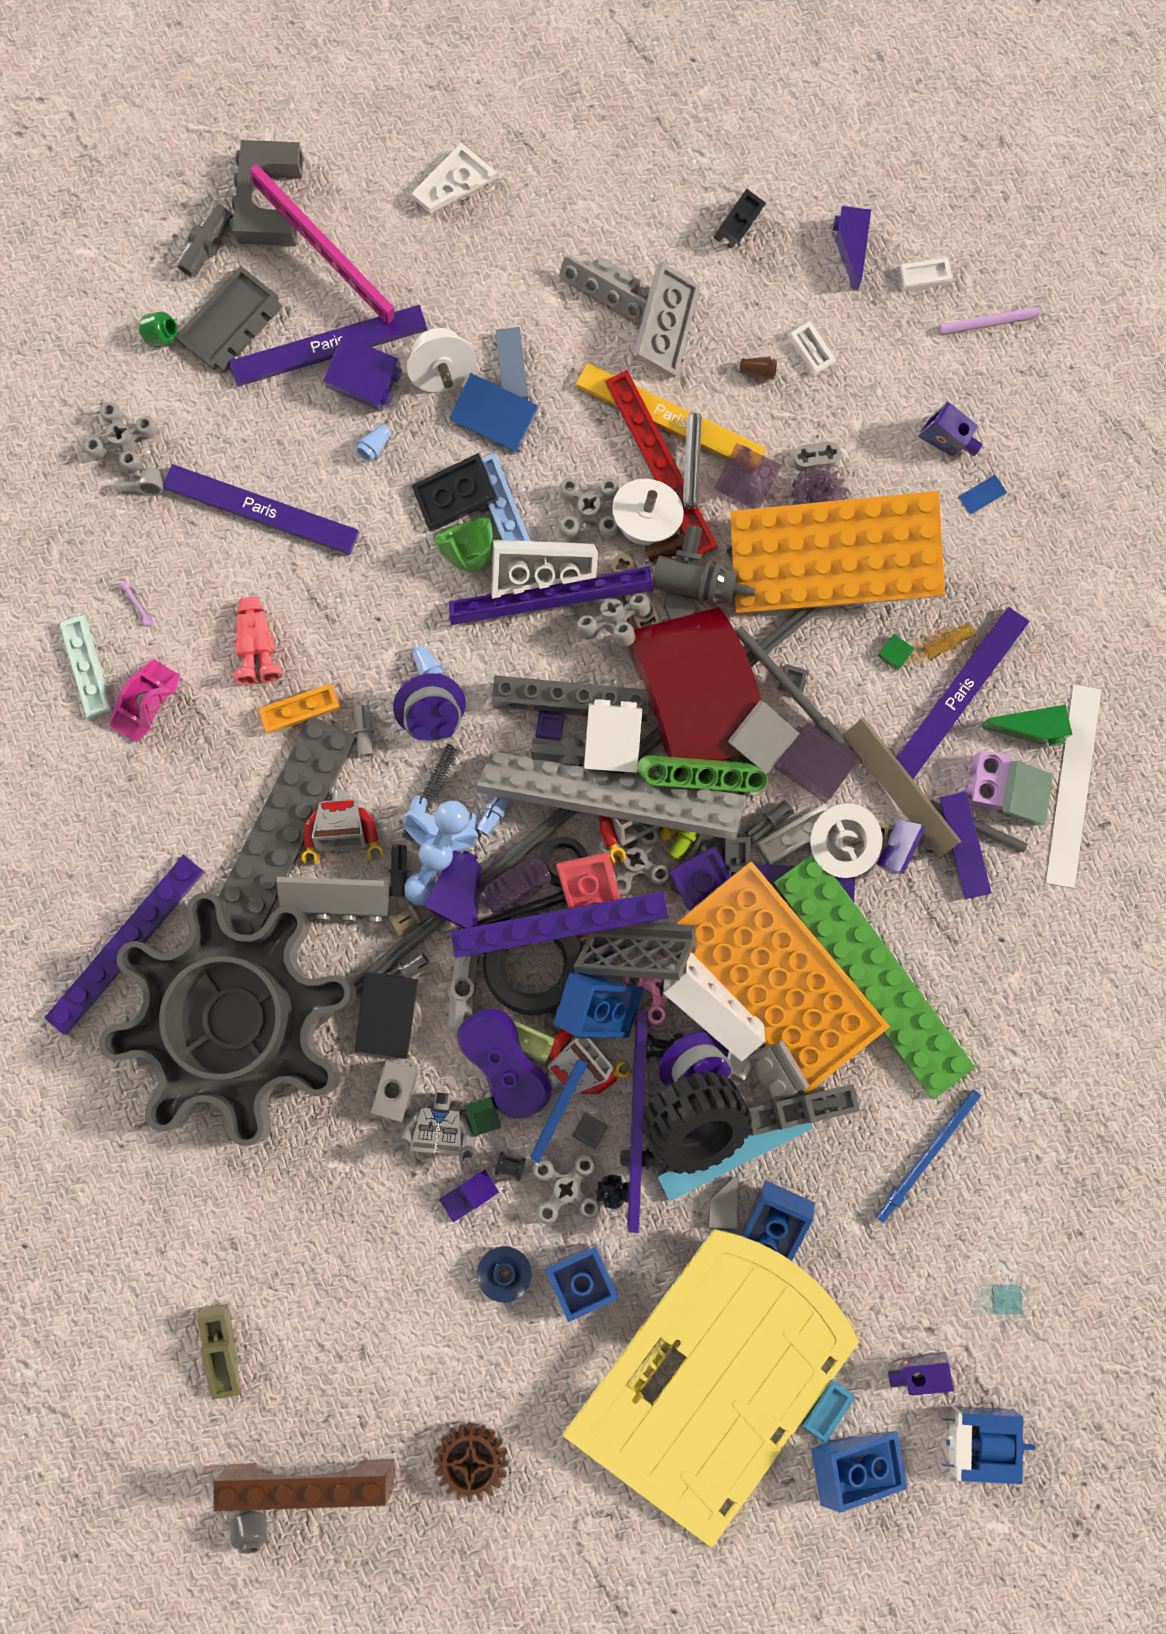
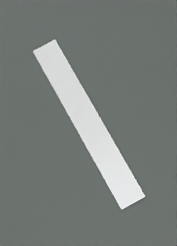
M1073 685L1069 721L1073 735L1065 741L1046 883L1075 888L1102 689Z

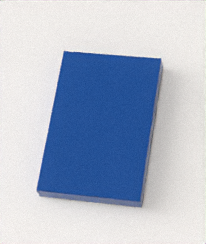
M470 373L449 419L517 453L536 414L538 405Z

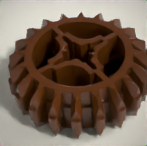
M475 1422L470 1423L469 1430H466L464 1423H460L459 1433L454 1428H451L449 1430L451 1438L443 1435L441 1442L444 1446L436 1447L435 1452L440 1456L435 1457L433 1460L435 1465L440 1466L435 1469V1476L444 1475L439 1481V1485L445 1486L449 1484L446 1493L450 1495L456 1490L457 1500H460L463 1494H467V1502H472L473 1494H476L477 1499L482 1501L484 1497L483 1491L487 1495L492 1496L494 1492L492 1486L495 1488L501 1487L502 1482L499 1478H506L507 1471L503 1468L509 1464L508 1459L501 1458L507 1454V1448H498L503 1443L502 1437L493 1440L496 1431L492 1429L488 1434L484 1433L486 1424H482L480 1430H475ZM468 1440L464 1453H456V1456H449L450 1451L457 1444ZM477 1442L485 1445L491 1452L492 1457L479 1452ZM471 1449L473 1461L475 1462L472 1473H470L471 1467L467 1461ZM450 1466L464 1473L465 1482L455 1476ZM487 1467H494L487 1478L475 1483V1476L478 1471L486 1470Z

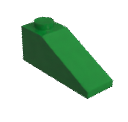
M1066 704L992 717L983 723L984 729L1037 744L1049 743L1050 747L1064 744L1065 739L1073 735Z

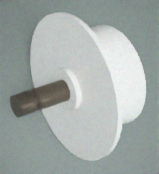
M446 328L431 329L421 334L413 344L412 353L407 362L408 376L416 387L424 391L442 392L453 389L467 381L470 373L474 372L477 360L476 354L471 344L460 338L452 330Z
M638 479L631 481L619 489L613 500L612 513L616 524L626 538L636 544L652 545L655 542L671 537L679 529L683 520V506L679 496L669 486L656 480Z

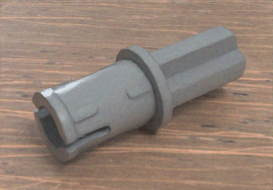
M357 705L354 707L356 729L353 731L357 737V754L359 757L375 755L372 740L374 729L371 728L369 706Z

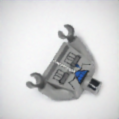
M435 1092L434 1108L422 1107L421 1111L413 1113L403 1126L398 1142L393 1145V1158L397 1151H403V1161L407 1160L410 1147V1151L459 1156L462 1167L464 1166V1159L472 1158V1165H476L474 1152L475 1137L467 1117L461 1114V1111L450 1110V1093Z

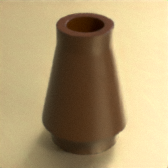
M771 356L741 358L739 373L766 382L774 380L777 370V359H772Z
M675 533L665 540L645 547V550L651 562L658 560L660 555L676 557V551L682 550L683 546L678 533Z

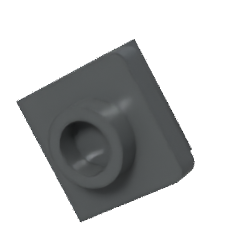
M737 836L736 840L722 838V860L727 870L731 872V875H734L751 861L750 836Z

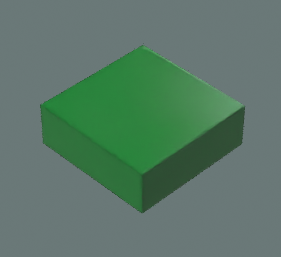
M893 634L877 656L896 670H899L914 651V648Z

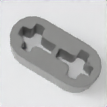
M834 442L801 445L795 449L792 463L800 471L830 468L837 464L841 450ZM826 450H829L830 454H834L832 459H828L824 455ZM801 453H804L805 457H810L807 463H803L802 459H798Z

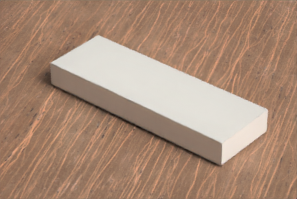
M825 804L756 843L769 865L810 843L811 831L816 820L827 810Z

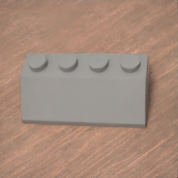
M277 877L279 907H292L302 911L305 915H314L315 920H330V916H340L341 921H356V917H366L367 922H382V918H388L390 913V886L385 881Z

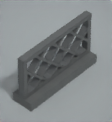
M648 922L590 933L574 965L575 973L680 980L690 953H695L698 947L694 925ZM610 951H613L615 953L606 958H603L601 956ZM637 952L640 954V956L631 960L627 958ZM662 954L666 956V958H663L657 962L653 959ZM594 958L598 960L593 964H585ZM619 960L624 962L618 966H611V964ZM644 962L650 964L644 968L636 967ZM672 963L676 966L675 970L663 969Z

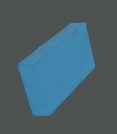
M832 1379L801 1426L826 1444L855 1399V1394Z

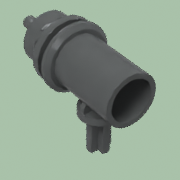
M687 525L682 550L676 551L675 558L662 555L658 557L653 576L654 589L697 597L702 605L706 599L708 600V605L712 606L718 603L731 605L734 593L755 596V588L736 583L738 571L729 570L723 563L719 562L713 566V560L707 561L706 564H700L702 555L697 554L702 532L700 527Z

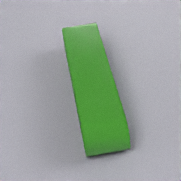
M650 755L641 758L637 765L639 775L649 784L658 786L760 792L768 783L766 773L751 763ZM657 765L656 772L648 775L649 768ZM682 767L681 774L677 777H673L674 771L677 768ZM707 769L706 775L702 779H699V773L702 770ZM731 771V777L724 781V775ZM756 773L755 779L748 783L751 774Z

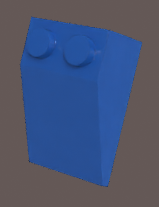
M569 973L553 1024L576 1037L629 1038L645 988L640 985L590 974Z
M765 1180L740 1236L759 1242L792 1261L813 1221L815 1202Z
M896 1431L835 1440L811 1448L820 1505L841 1513L907 1489L899 1436Z

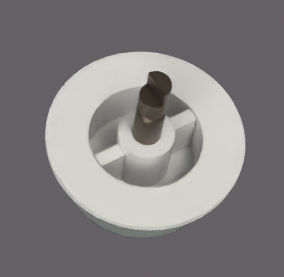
M844 803L832 806L818 817L812 828L810 837L811 851L815 861L827 873L842 878L858 876L866 872L876 862L882 847L880 825L871 812L859 805Z

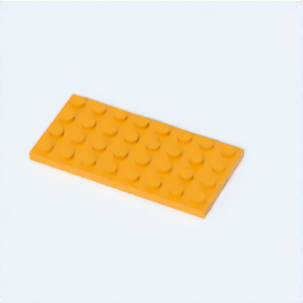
M939 491L730 511L733 570L738 571L736 583L748 585L756 589L755 596L735 594L736 614L945 597Z
M752 861L748 862L675 923L694 925L698 947L693 954L752 1016L757 1017L765 1027L764 1045L775 1044L781 1039L784 1041L809 1083L807 1090H804L806 1094L890 1027Z

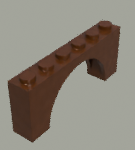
M371 1459L356 1467L338 1472L302 1476L265 1473L257 1469V1463L229 1464L214 1480L213 1511L386 1506L394 1490V1459Z

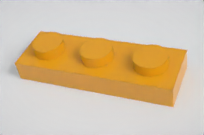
M332 683L258 708L267 734L341 709Z

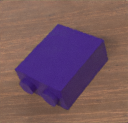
M342 335L323 382L326 388L381 411L384 405L387 406L392 397L391 387L394 382L397 383L399 381L402 369L400 368L398 358Z

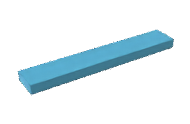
M806 1123L754 1136L749 1134L748 1138L744 1139L742 1147L740 1149L737 1148L734 1151V1155L730 1158H725L722 1160L723 1163L717 1166H710L705 1171L697 1170L692 1174L686 1172L678 1174L668 1170L657 1177L669 1201H672L813 1129L811 1123Z

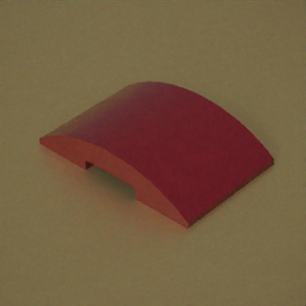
M720 607L634 629L635 640L632 645L628 646L639 680H643L658 721L657 730L667 757L725 761L742 756L727 741L762 699L744 648L733 626ZM682 767L677 768L673 774H680Z

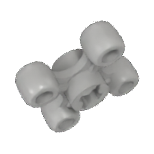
M107 402L100 409L101 417L109 424L106 436L103 438L89 437L84 442V450L91 458L101 459L105 456L106 451L116 449L121 454L119 460L123 469L129 473H135L142 466L141 458L133 451L136 439L139 437L153 438L158 431L157 424L153 418L141 416L137 419L136 424L126 426L121 421L123 415L118 405L113 402Z
M566 478L561 482V496L565 500L573 501L576 505L575 513L572 516L564 517L560 521V533L564 537L574 538L577 536L580 526L584 522L596 523L600 534L605 538H613L617 535L619 527L614 517L605 515L602 510L603 504L606 501L613 500L619 491V485L616 480L612 478L602 480L595 494L582 493L578 482L573 478ZM567 488H572L573 490H572V491H567L566 489H567ZM606 488H611V489H613V490L607 491V490H605V489H606ZM571 525L573 528L567 529L566 526ZM607 525H610V526H612L613 528L607 529V528H605V527H606Z
M637 593L630 598L629 603L623 605L621 601L614 599V597L594 600V604L601 611V614L595 618L590 615L581 617L577 622L579 635L586 640L595 638L599 630L605 628L607 632L614 634L615 641L619 646L628 647L633 644L635 633L633 627L627 623V619L632 615L640 618L648 615L650 612L649 599L645 594Z
M657 829L649 832L653 837L652 840H646L643 835L638 838V843L631 849L623 848L617 843V847L623 849L626 853L623 864L619 856L613 855L622 865L621 873L615 877L617 883L621 882L625 885V889L619 890L620 897H624L630 892L631 880L638 874L646 875L651 883L656 886H663L669 881L670 876L667 872L669 869L664 865H654L647 858L649 848L658 842L659 833ZM602 839L599 844L600 854L609 852L610 855L611 851L605 849V842ZM635 856H637L639 858V864H636L634 867H632L630 865V859H633ZM662 872L664 874V878H656L655 873Z
M589 1154L579 1155L574 1162L573 1170L566 1175L557 1173L551 1161L547 1159H541L539 1163H534L532 1172L535 1178L548 1182L553 1189L552 1197L540 1204L537 1209V1216L544 1224L553 1223L558 1217L560 1207L565 1203L575 1204L579 1208L580 1214L586 1219H593L599 1214V1201L594 1197L584 1195L580 1189L581 1180L585 1176L592 1174L595 1170L596 1163L592 1156ZM583 1160H587L590 1163V1167L586 1170L580 1167V1162ZM540 1165L547 1166L548 1173L540 1174L538 1167ZM573 1181L571 1187L573 1193H566L560 1197L562 1190L560 1184L566 1185L568 1182ZM592 1203L595 1206L594 1211L587 1212L584 1208L585 1205ZM545 1208L552 1210L553 1215L551 1217L543 1215Z

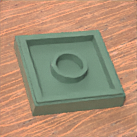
M1010 761L1003 813L1037 825H1046L1053 774L1019 761Z

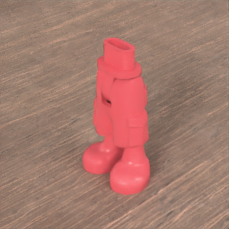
M259 597L239 599L235 648L236 655L243 659L242 668L234 672L233 678L235 683L241 685H256L258 683L254 663L255 655H259L261 682L270 683L282 677L281 667L273 664L270 655L275 651L273 636L268 629L264 608L260 606Z

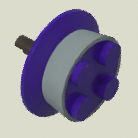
M436 673L422 674L409 679L399 688L393 701V712L398 724L414 739L425 743L440 742L451 737L458 729L466 707L465 695L459 684L445 675Z
M697 1031L683 1036L682 1033H676L674 1037L677 1041L668 1048L659 1064V1077L665 1086L669 1083L677 1082V1079L683 1076L686 1078L690 1077L693 1073L699 1072L704 1074L705 1072H713L730 1078L732 1072L731 1063L727 1059L728 1049L707 1031Z

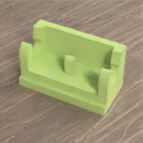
M513 1021L516 1025L519 1042L524 1054L546 1064L554 1038Z

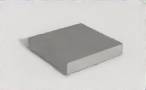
M759 701L727 742L755 766L768 774L800 733L764 702Z

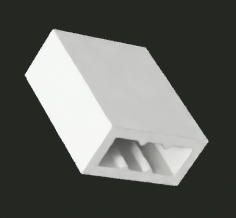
M595 699L594 704L589 703L584 769L637 773L642 708L637 707V702L621 701V706L610 705V700Z

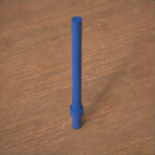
M972 1089L896 1190L892 1189L888 1194L886 1203L875 1216L880 1222L884 1224L895 1208H900L906 1200L904 1198L980 1099L981 1095L977 1091Z

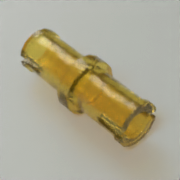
M967 621L951 632L946 631L942 633V637L928 645H924L922 648L927 659L932 661L948 650L954 651L957 649V645L971 637H975L976 632L971 623Z

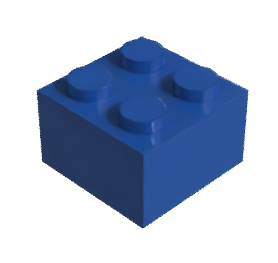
M596 1243L546 1266V1273L568 1322L619 1299L616 1287Z

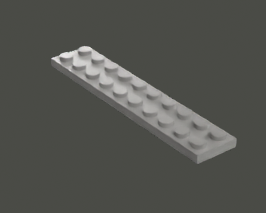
M496 751L491 752L476 785L477 793L732 840L737 838L747 797L710 789L652 785L642 777L604 770L584 769V767L553 761L532 760L530 757Z

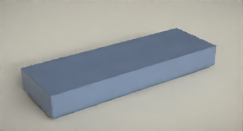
M520 327L495 329L502 388L528 400Z

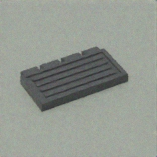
M240 266L182 328L175 338L212 370L218 367L224 372L230 365V360L235 359L231 352L233 351L236 355H239L251 342L247 334L249 333L255 338L268 324L263 317L266 316L271 320L283 306L278 302L279 297L275 292Z

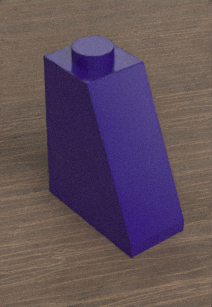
M454 850L450 865L443 870L423 905L428 911L462 929L477 926L482 867L476 861L478 857L465 850L463 853Z

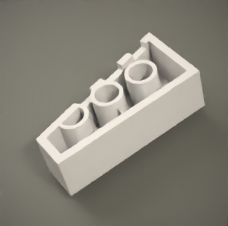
M493 540L491 568L492 598L501 597V595L509 593H522L524 590L534 588H547L549 585L558 583L566 584L596 578L598 551L595 544Z
M690 953L680 980L664 979V994L739 1060L743 1061L765 1042V1027L757 1017L752 1016L693 953ZM672 963L664 969L675 970L676 966Z

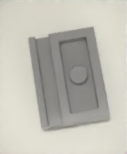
M782 1039L775 1044H770L753 1051L747 1057L773 1102L792 1096L800 1090H807L809 1083Z

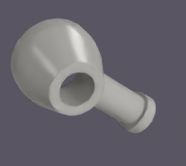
M145 468L138 481H116V492L139 491L145 495L158 496L163 492L161 473L155 468Z

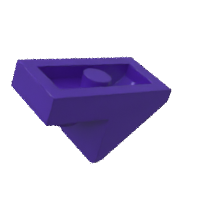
M486 1169L441 1197L439 1201L454 1223L498 1194L499 1190Z

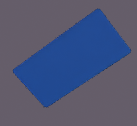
M994 475L963 493L959 498L968 512L972 514L1005 495L1007 491L997 476Z

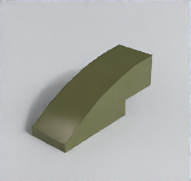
M228 1304L203 1308L199 1312L197 1323L202 1340L200 1351L211 1398L215 1400L237 1396L240 1394L239 1372Z

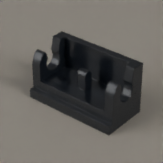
M746 188L713 238L718 242L726 238L729 241L728 248H733L736 243L739 244L766 205V202Z

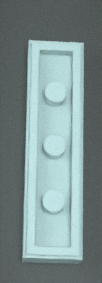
M82 615L60 622L59 626L86 718L91 719L113 712L86 617Z

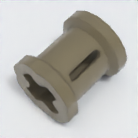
M411 902L407 904L405 909L395 915H388L391 924L399 936L403 934L405 929L415 923H422ZM407 916H411V917H409L408 919H406V920L400 922L402 919L406 918Z

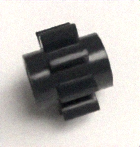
M607 1175L602 1179V1182H597V1201L604 1200L605 1208L617 1209L624 1202H628L629 1183H622L621 1176Z

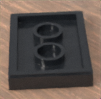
M479 453L411 485L430 532L499 500Z
M365 972L354 1051L403 1059L408 1058L419 979Z

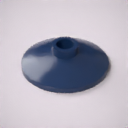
M499 1246L491 1249L482 1257L478 1265L477 1280L479 1287L488 1298L496 1302L507 1303L517 1300L526 1292L531 1282L532 1272L528 1259L521 1251L510 1246ZM507 1268L510 1271V1276L503 1278L500 1275V1270Z

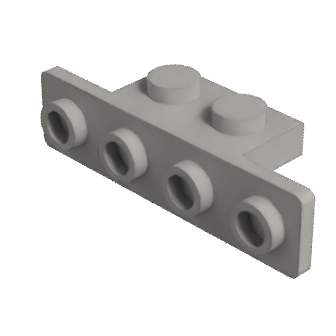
M570 255L564 257L559 273L560 278L641 325L647 300L634 293L640 285V279L601 256H598L589 266Z

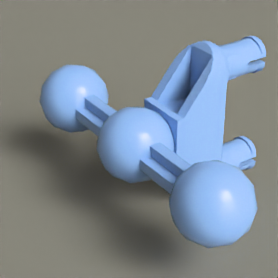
M415 796L411 799L410 811L404 815L403 823L406 831L421 846L419 850L420 861L423 864L421 871L412 875L406 881L404 887L406 898L416 906H423L436 884L434 878L437 871L446 869L450 865L454 850L458 852L467 850L478 839V833L475 830L477 815L472 813L470 820V812L458 801L442 803L437 808L435 816L425 813L428 804L427 800L422 798L421 804H419L420 796Z

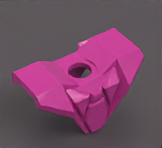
M156 659L150 661L127 681L119 693L109 727L117 730L134 742L139 741L152 729L150 723L156 716L155 712L160 709L161 704H164L169 694H175L181 675L159 663ZM142 693H147L139 706L137 703L138 696Z

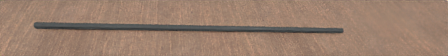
M824 607L799 609L758 643L759 646L768 654ZM751 651L746 653L751 667L759 662ZM657 728L640 741L638 761L662 742ZM609 771V772L620 773V774H624V773H625V772H622V771ZM559 808L481 873L480 893L578 811ZM433 913L351 982L356 989V996L362 992L365 972L385 973L447 920ZM335 1013L322 1017L317 1023L315 1030Z

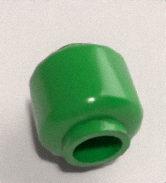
M164 311L149 313L141 318L139 333L148 345L152 347L167 345L175 340L178 330L177 324L168 313Z

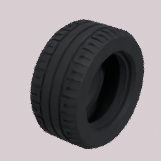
M529 912L519 914L509 920L539 915L541 913ZM577 936L552 940L562 952L564 958L563 973L552 988L538 994L523 993L514 988L508 981L505 972V958L509 949L484 953L483 974L491 993L501 1004L520 1014L544 1015L556 1011L560 1005L569 973H575L574 965L582 951Z

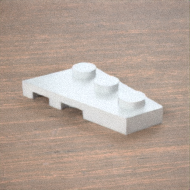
M460 143L411 193L412 199L431 214L497 179V172Z

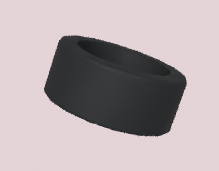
M559 837L549 841L541 850L539 857L540 871L545 880L551 885L562 888L560 878L551 872L548 864L552 852L558 848L566 847L576 852L579 858L588 857L583 845L569 837Z

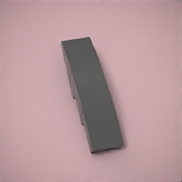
M854 1084L750 1107L749 1110L752 1117L750 1136L860 1111Z

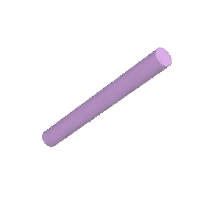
M1035 307L940 324L939 331L942 335L1039 317V308Z

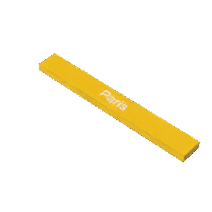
M587 363L576 383V388L616 406L605 384V381L614 375ZM637 387L656 426L686 440L687 417L692 412ZM702 418L701 447L755 473L766 452V448Z

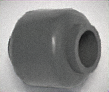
M241 1510L238 1515H235L230 1520L231 1545L233 1548L238 1549V1553L250 1554L261 1550V1546L266 1543L267 1519L264 1513L256 1510Z

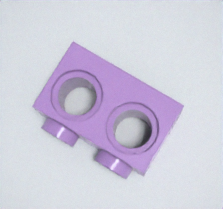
M980 750L975 754V757H971L969 762V772H972L971 782H967L965 787L970 806L996 811L1003 808L1010 761L1012 760L1011 755ZM984 762H989L993 765V773L985 771ZM980 787H985L989 790V799L983 798L980 795Z

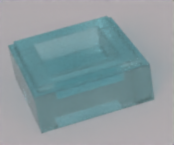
M992 1285L994 1314H1023L1021 1285Z

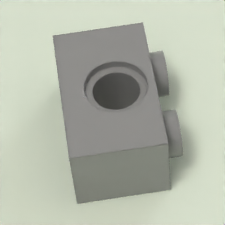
M386 1060L385 1065L381 1064L376 1080H379L380 1083L377 1091L373 1090L369 1100V1106L372 1107L371 1113L400 1122L405 1121L420 1069ZM391 1082L396 1083L400 1089L398 1096L395 1098L388 1096L386 1091L387 1086Z

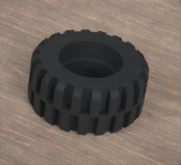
M699 1072L693 1073L690 1077L686 1078L683 1076L677 1079V1082L669 1083L661 1093L658 1092L653 1097V1102H649L646 1106L642 1118L643 1134L657 1162L671 1172L692 1174L697 1170L705 1171L710 1166H717L723 1163L722 1160L725 1158H730L734 1155V1151L742 1147L744 1139H747L752 1126L751 1112L735 1083L726 1076L713 1072H705L704 1074Z

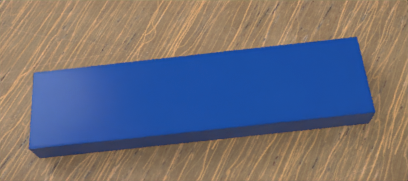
M579 1059L574 1065L530 1157L533 1161L540 1162L588 1063Z

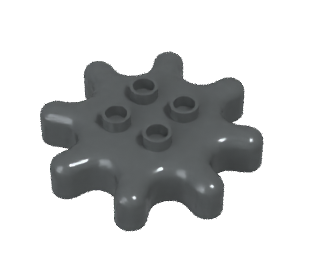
M199 893L193 896L187 905L189 936L187 941L178 950L172 953H164L151 944L139 941H131L119 949L117 965L125 975L140 985L143 992V1004L139 1014L134 1019L106 1028L99 1039V1048L101 1053L110 1060H132L142 1057L147 1059L156 1069L159 1084L145 1109L147 1124L152 1129L169 1131L182 1127L199 1104L208 1102L217 1105L223 1111L230 1138L238 1145L251 1146L264 1141L269 1136L271 1131L269 1099L278 1087L289 1083L312 1096L327 1095L338 1087L340 1071L332 1061L316 1050L314 1030L322 1017L349 1009L356 999V989L349 979L335 975L311 979L302 972L297 962V953L310 930V921L302 911L292 907L278 908L271 914L265 925L258 932L252 935H243L235 929L229 906L223 898L210 893Z

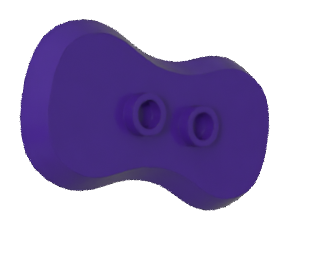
M487 1009L475 1013L460 1025L457 1032L459 1049L486 1077L490 1095L500 1113L511 1119H523L538 1113L549 1103L552 1095L550 1081L546 1074L524 1054L519 1042L516 1025L507 1014L500 1010Z

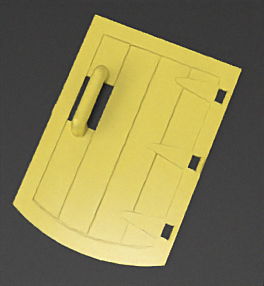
M713 1229L564 1431L563 1437L712 1548L779 1455L789 1437L794 1434L855 1349L859 1340L835 1301L819 1283L798 1265L759 1242L737 1234ZM675 1347L687 1358L654 1403L650 1404L644 1399L642 1391ZM831 1356L836 1361L828 1372L825 1373L821 1367L828 1357ZM780 1426L785 1432L775 1444L770 1438ZM729 1498L734 1503L724 1516L719 1509Z

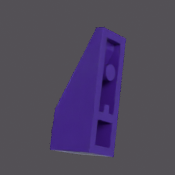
M842 206L840 214L834 216L832 231H836L835 242L853 290H859L863 277L871 209Z

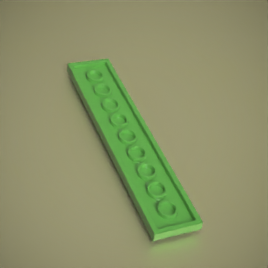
M813 854L772 883L789 907L889 1024L890 1027L883 1032L884 1036L931 1099L937 1098L976 1068L834 875L824 871L822 866L815 861Z

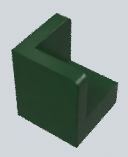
M492 1097L465 1105L474 1137L501 1127Z

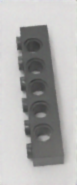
M494 675L492 692L494 708L588 716L589 703L594 704L595 699L610 700V705L621 706V701L637 702V707L642 708L641 721L647 722L649 696L646 689Z

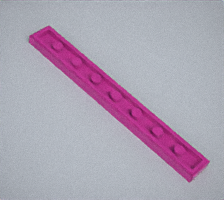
M257 164L250 168L252 184L385 323H390L394 319V307Z

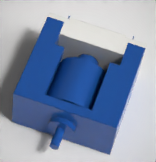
M951 1406V1419L942 1418L944 1421H950L949 1437L946 1439V1445L949 1447L950 1464L941 1465L950 1467V1473L957 1481L1023 1484L1024 1450H1035V1444H1024L1023 1416L1015 1409ZM972 1426L977 1427L975 1437L972 1436ZM971 1451H976V1455H972L971 1462Z

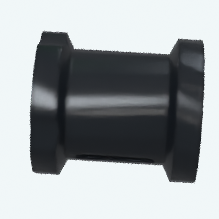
M648 1035L646 1059L650 1057L662 1058L668 1048L675 1043V1039L671 1038L668 1041L653 1038V1035Z
M500 1151L494 1175L504 1174L515 1177L517 1181H521L526 1158L518 1159L507 1156L503 1151Z

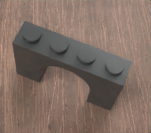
M241 140L240 150L236 151L238 172L234 173V185L236 188V195L232 196L234 218H230V232L235 235L238 244L296 246L298 231L278 210L263 209L252 202V195L256 187L251 182L250 168L257 164L270 178H302L304 155L300 142Z

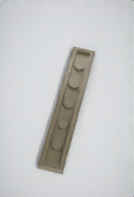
M865 718L860 719L843 734L844 738L909 821L925 826L922 837L938 858L962 842Z

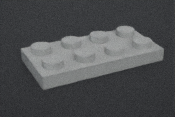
M663 262L656 265L633 357L668 377L674 378L678 376L700 285Z

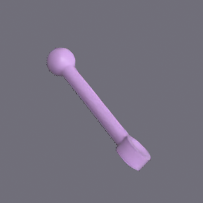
M126 581L121 582L119 588L126 592L143 617V623L146 626L153 625V618L146 614L129 589V583Z

